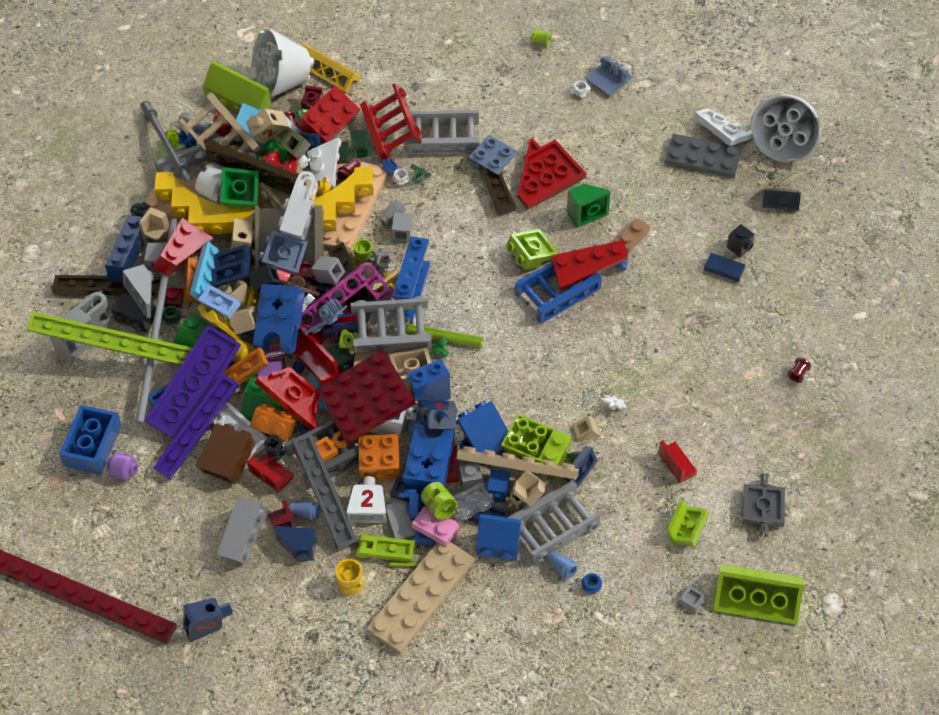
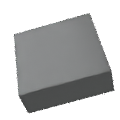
M689 584L679 598L678 603L696 614L706 600L707 595Z

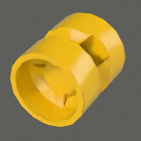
M344 559L337 564L335 575L339 591L347 596L358 594L364 586L360 563L354 559Z

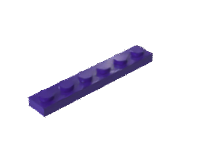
M221 374L153 467L155 471L170 480L173 478L239 387L237 382Z

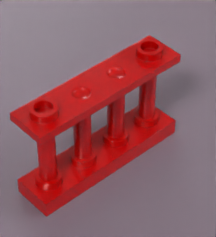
M395 83L392 84L395 93L376 105L370 106L366 101L360 103L377 153L383 160L387 158L392 159L390 154L392 150L411 138H414L419 144L422 143L420 137L422 134L421 130L415 124L405 98L407 94L402 87L399 88ZM398 100V107L377 118L376 114H378L379 110ZM403 113L404 119L384 131L381 130L382 124ZM404 126H408L409 132L389 144L386 143L388 136Z

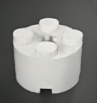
M210 163L205 166L207 168L205 172H200L196 180L195 189L198 191L199 196L221 204L222 167L215 163Z

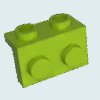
M680 500L678 507L675 508L674 516L667 526V534L672 543L695 547L709 515L707 509L688 507L685 500Z

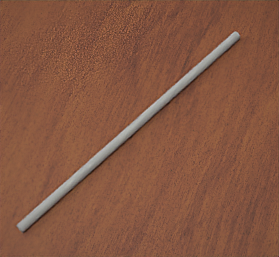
M171 219L168 239L178 224L177 219ZM163 273L161 274L151 338L156 340L159 337L168 276ZM151 359L146 361L136 424L138 425L144 424L154 366V360Z

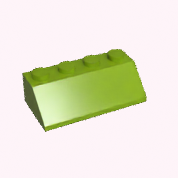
M215 61L211 62L203 83L205 97L212 92L225 108L237 115L243 103L261 111L264 109L272 110L269 88Z
M720 564L713 611L797 625L804 588L803 577Z

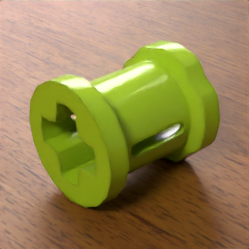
M534 28L531 42H539L548 47L551 42L552 32L539 31L538 28Z

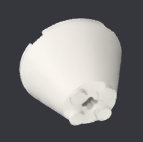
M266 28L264 32L260 31L255 40L252 53V67H255L256 77H253V81L269 88L270 98L304 82H309L310 68L313 67L314 61L310 57L308 50L272 29Z
M788 94L770 96L756 107L751 117L750 129L752 130L756 146L773 160L785 163L803 160L815 150L821 136L819 118L814 107L802 98Z

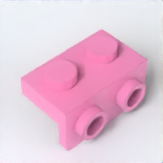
M424 507L412 522L413 529L444 546H447L453 537L457 538L459 536V524L453 519H437L427 507Z

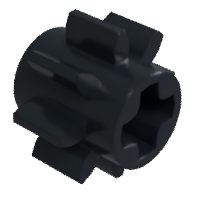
M146 202L142 204L135 203L131 207L130 216L143 217L149 210L150 205Z

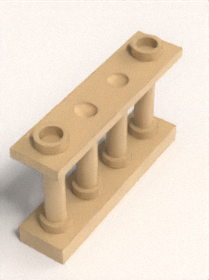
M212 92L206 96L209 99L208 105L188 123L182 118L179 120L183 124L180 126L187 135L191 133L205 150L204 139L209 138L223 124L228 122L233 128L219 142L221 145L226 146L235 137L241 136L245 141L237 151L243 153L253 149L256 153L261 149ZM217 109L221 113L220 118L198 136L192 128L212 110L215 111Z

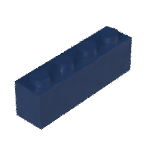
M127 216L105 264L108 281L123 283V270L134 267L144 245L139 221L143 217Z

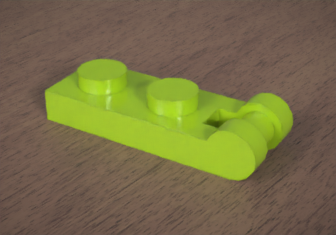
M360 535L358 538L359 548L356 549L355 553L358 558L364 559L369 557L412 563L415 541L371 535Z

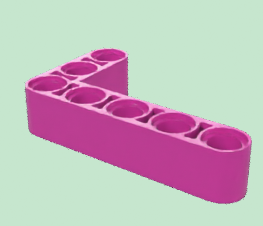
M363 263L308 305L302 312V316L309 314L313 319L311 322L305 323L301 317V324L305 328H310L319 322L322 318L316 307L320 302L326 304L330 299H333L331 295L334 291L342 293L341 299L338 300L341 305L365 285L378 301H385L388 297H392L393 290L372 264ZM366 267L372 270V274L368 277L361 274L362 270ZM354 279L357 281V286L349 288L346 285L347 281ZM380 282L384 285L382 291L377 292L373 289L374 284Z

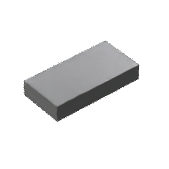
M405 501L385 505L394 538L414 539L415 533L410 516L407 513Z

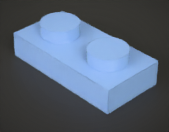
M211 285L205 289L198 299L201 304L214 309L217 313L228 319L233 316L241 305L237 299Z

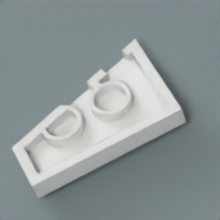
M708 108L695 112L694 119L729 146L754 138L752 130L747 132L741 129L742 125L729 123L726 121V117Z
M339 137L307 151L308 158L311 159L309 161L311 172L315 176L316 181L327 177V181L331 184L330 190L336 186L338 171L336 166L340 156L338 153L339 147H341Z

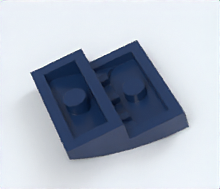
M244 244L214 254L215 268L211 269L213 287L216 288L248 277L250 246Z

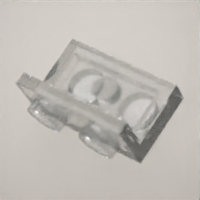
M385 311L386 335L388 337L396 336V313ZM372 312L366 327L369 328V333L378 335L377 312ZM404 317L405 334L411 320L407 317Z
M483 483L453 496L458 502V507L453 514L457 522L467 520L480 511H487L493 506V495L487 492Z

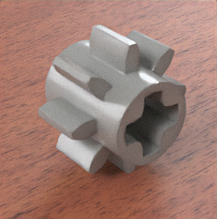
M378 248V252L372 250L371 258H368V260H371L374 268L377 267V271H382L383 267L389 269L388 265L393 261L388 256L390 252H384L383 248Z

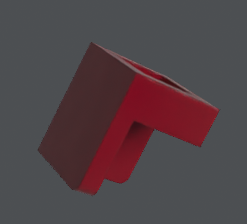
M285 499L281 501V509L268 514L274 529L275 526L296 527L294 516Z

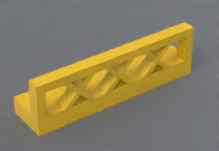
M301 43V46L308 50L310 57L314 58V62L320 61L321 69L315 70L314 66L310 68V72L334 86L336 85L344 92H348L353 80H360L362 75L312 46ZM332 68L334 76L328 78L326 70ZM346 76L348 78L345 86L340 84L339 77Z

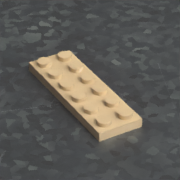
M437 542L367 627V632L401 655L475 563V558L451 542L447 546Z

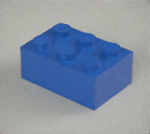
M80 405L59 453L63 465L69 468L102 474L122 426L118 413Z

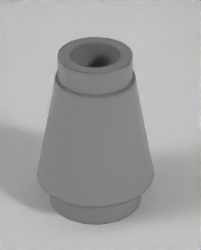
M391 201L379 220L383 225L388 226L393 222L395 212L402 213L406 209L400 201Z

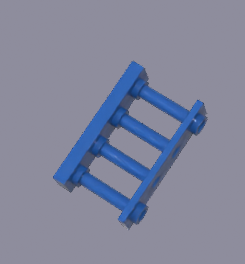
M410 237L392 298L402 300L422 296L430 269V261H424L429 239ZM403 310L404 323L413 324L415 310Z
M551 262L529 276L519 279L515 283V295L519 296L525 293L538 307L537 320L542 324L600 290L602 277L598 273L582 279L583 282L578 285L571 284L566 287L568 291L558 294L547 281L548 278L555 275ZM540 284L553 299L543 303L531 288Z

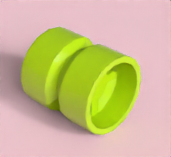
M433 482L422 491L421 500L437 519H448L456 512L458 502L442 483Z

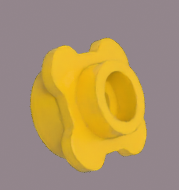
M327 177L317 181L318 190L316 197L330 191L331 184L327 181Z

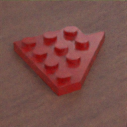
M530 138L518 190V199L527 209H530L585 179L587 173L556 139L540 147L533 138Z

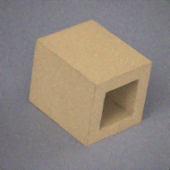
M255 305L236 311L229 319L230 326L236 335L255 329L258 312Z

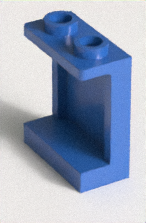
M441 359L406 374L411 384V395L415 401H446L451 399L450 373Z
M482 401L474 406V411L469 413L466 410L457 415L459 419L456 420V425L459 424L471 447L476 448V452L483 453V450H491L497 453L504 449L501 447V444L509 430L492 401L488 403Z

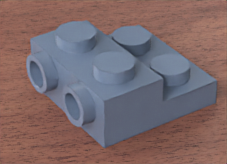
M272 230L271 236H266L263 246L266 247V251H261L258 262L261 263V267L268 264L275 266L276 269L297 276L308 242Z

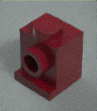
M306 85L301 108L309 110L323 97V88Z

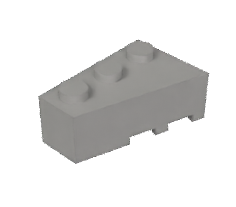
M238 496L217 555L244 565L251 556L253 545L270 511L261 503Z

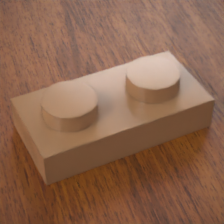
M635 217L616 237L614 242L624 240L627 253L629 254L650 231V226Z

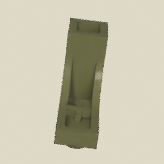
M290 127L274 137L275 140L281 143L284 149L299 159L303 157L311 145L310 142Z

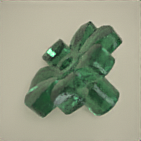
M412 164L410 167L416 173L413 180L418 183L422 177L430 178L432 176L424 168L421 167L420 169L415 164Z

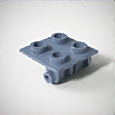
M603 56L600 59L601 65L585 77L587 81L609 96L613 95L633 78L627 69L622 68L620 64L617 65V62H613L608 56Z
M488 135L469 156V159L473 160V167L475 169L485 167L498 175L518 151Z
M330 299L319 309V315L322 320L306 331L305 335L311 331L315 334L325 325H330L344 314L343 310L348 306L342 307L337 299Z

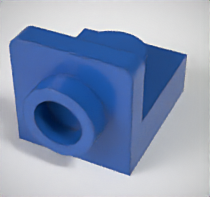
M405 489L404 493H399V498H410V502L407 503V513L410 514V518L415 519L422 511L423 501L421 500V494L417 493V490Z

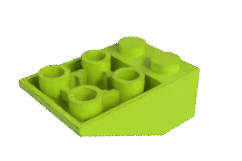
M517 414L501 447L515 455L518 459L532 457L535 458V462L542 463L543 460L554 461V465L562 466L570 450L572 436ZM547 475L548 477H550V478H552V479H555V477H556V476H553V475Z

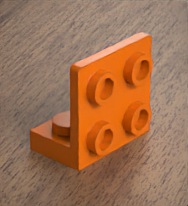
M398 434L365 435L359 437V473L361 482L367 476L374 477L375 481H394L397 477H400Z

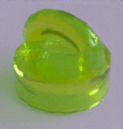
M175 130L166 131L165 134L172 146H178L180 143L178 140L179 133Z

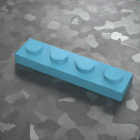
M209 241L202 246L190 295L198 302L205 289L209 285L213 286L211 269L215 268L214 254L220 253L218 248Z

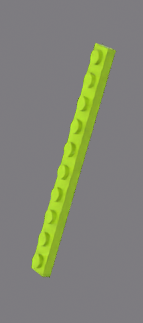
M33 311L31 312L27 332L178 366L182 365L192 350L191 347Z

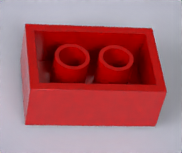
M335 85L300 118L296 126L302 132L320 134L322 145L333 140L356 118L361 109Z

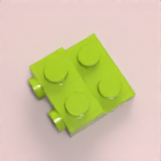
M540 229L510 234L506 243L507 251L515 256L517 265L522 266L525 270L538 268L542 262L551 260V255L559 254Z

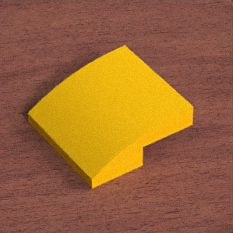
M203 304L197 307L200 314L233 340H241L240 334L236 335L230 323L214 309H210Z

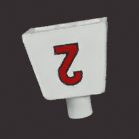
M364 477L363 485L353 486L347 509V517L350 523H387L383 488L381 485H375L374 477Z

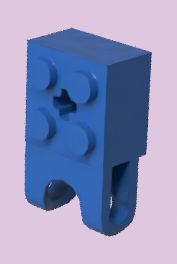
M262 284L253 340L255 349L259 347L266 351L270 341L274 337H280L281 349L285 353L292 354L295 352L305 292L298 286Z
M415 423L403 477L404 490L414 489L417 492H422L426 486L433 482H440L446 487L455 440V429H444L441 436L432 438L426 435L423 424Z

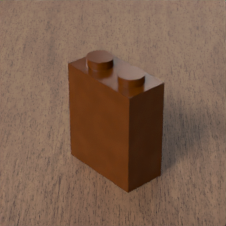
M216 423L196 463V467L205 474L236 485L256 442L251 437L252 434L245 430L239 432L229 424H224L223 426Z

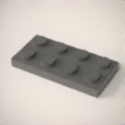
M672 134L665 164L735 179L742 147Z

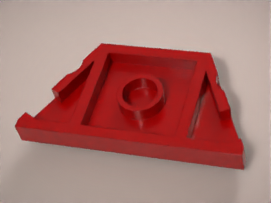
M291 367L285 368L280 372H272L265 377L260 376L254 381L255 384L310 431L317 427L315 417L318 413L317 402L319 401L320 394Z

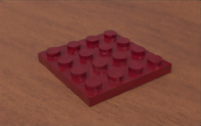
M384 349L316 388L347 444L416 404Z

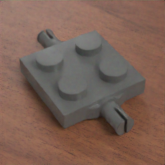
M764 473L760 474V484H744L743 523L758 525L760 537L763 536V530L764 537L768 536V526L784 527L785 487H774L768 484L769 474L767 473L765 474V480Z

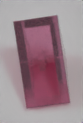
M281 344L269 346L264 351L267 362L281 361L282 370L285 369L286 363L284 352L280 347Z

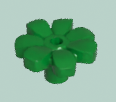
M442 337L438 343L435 342L428 352L429 355L433 356L435 353H439L445 358L449 354L445 349V345L449 341L448 338Z

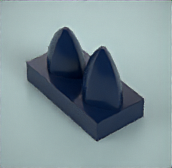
M585 446L582 451L567 454L572 465H575L574 468L579 469V473L576 479L563 478L567 482L573 480L577 488L598 461L592 447Z

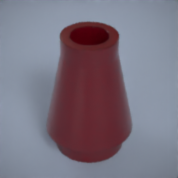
M352 159L350 162L339 167L337 172L338 179L341 182L345 181L355 171V168L361 167L360 161Z

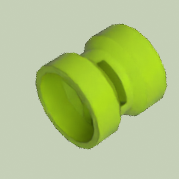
M360 239L354 244V256L359 264L371 262V260H368L372 255V244L369 240Z

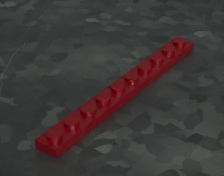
M0 549V574L165 644H168L177 628V624Z

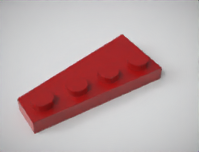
M624 240L551 255L560 291L573 283H579L588 276H593L605 268L608 269L628 259Z

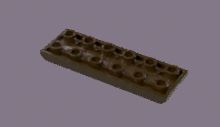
M204 139L206 158L209 163H215L223 168L259 171V183L263 182L269 187L289 195L292 194L299 173L289 172L282 166L271 165L266 160L256 159L251 154L241 153L231 146H223L216 140Z

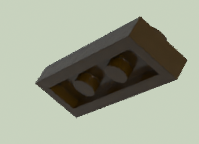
M488 169L482 170V178L498 214L516 211V205L502 173L500 172L496 175Z

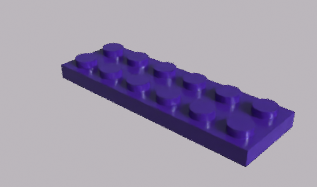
M208 324L145 419V423L174 439L221 374H224L239 351L241 344Z

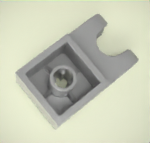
M99 292L89 295L62 317L103 328H108L113 323L111 313L105 310L108 307L106 296ZM96 300H101L95 307L93 306ZM102 317L107 318L104 321H100V318ZM50 337L55 351L69 363L90 347L89 345Z

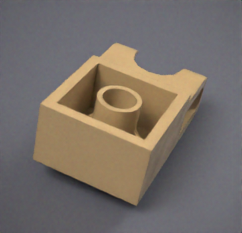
M427 347L387 351L389 359L412 394L411 384L406 374L432 363Z

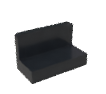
M763 187L762 208L799 211L801 197L799 190Z

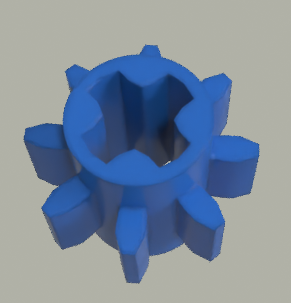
M180 128L181 131L178 134L179 144H185V148L196 146L198 141L192 134L189 133L187 135ZM193 130L199 136L198 130Z

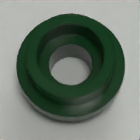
M168 306L164 309L162 318L164 322L174 324L181 319V312L175 306Z

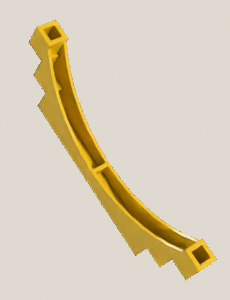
M373 167L355 168V171L345 181L314 199V205H322L324 208V232L337 231L338 213H355L356 196L374 195ZM156 172L154 190L157 201L172 200L171 208L174 218L188 217V222L207 234L216 235L232 234L234 218L252 221V212H255V210L229 208L225 205L217 204L189 190L175 177L174 172ZM253 223L252 230H255V223Z

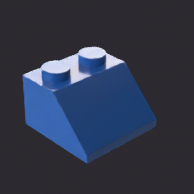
M480 514L476 544L477 555L484 558L495 557L501 558L504 561H517L521 540V520Z

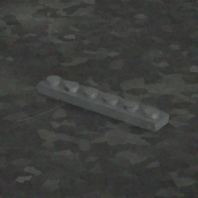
M309 433L293 439V446L338 551L358 542L312 434Z

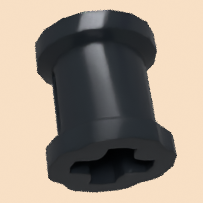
M270 436L265 440L264 446L267 450V455L274 461L280 460L285 454L281 439L277 436Z

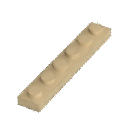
M464 447V449H460L457 452V459L570 479H576L579 473V469L574 468L575 465L563 463L562 466L554 465V461L543 460L540 463L535 462V458L532 457L517 459L515 455L503 453V456L495 455V451L483 450V453L476 452V448Z

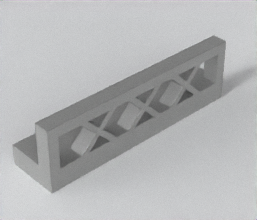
M223 136L217 137L212 140L220 142L223 139ZM200 144L177 153L181 162L186 163L189 167L208 161L206 150ZM170 156L154 161L158 172H174L176 168Z

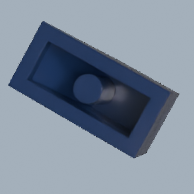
M275 526L276 539L294 559L299 561L314 560L317 544L316 529Z

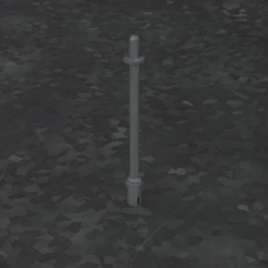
M143 101L140 104L143 116L146 121L151 122L176 166L174 169L175 175L183 178L185 182H190L189 165L182 163L157 120V111L152 108L149 101Z

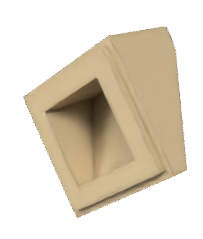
M589 415L572 424L578 441L600 436L595 420Z

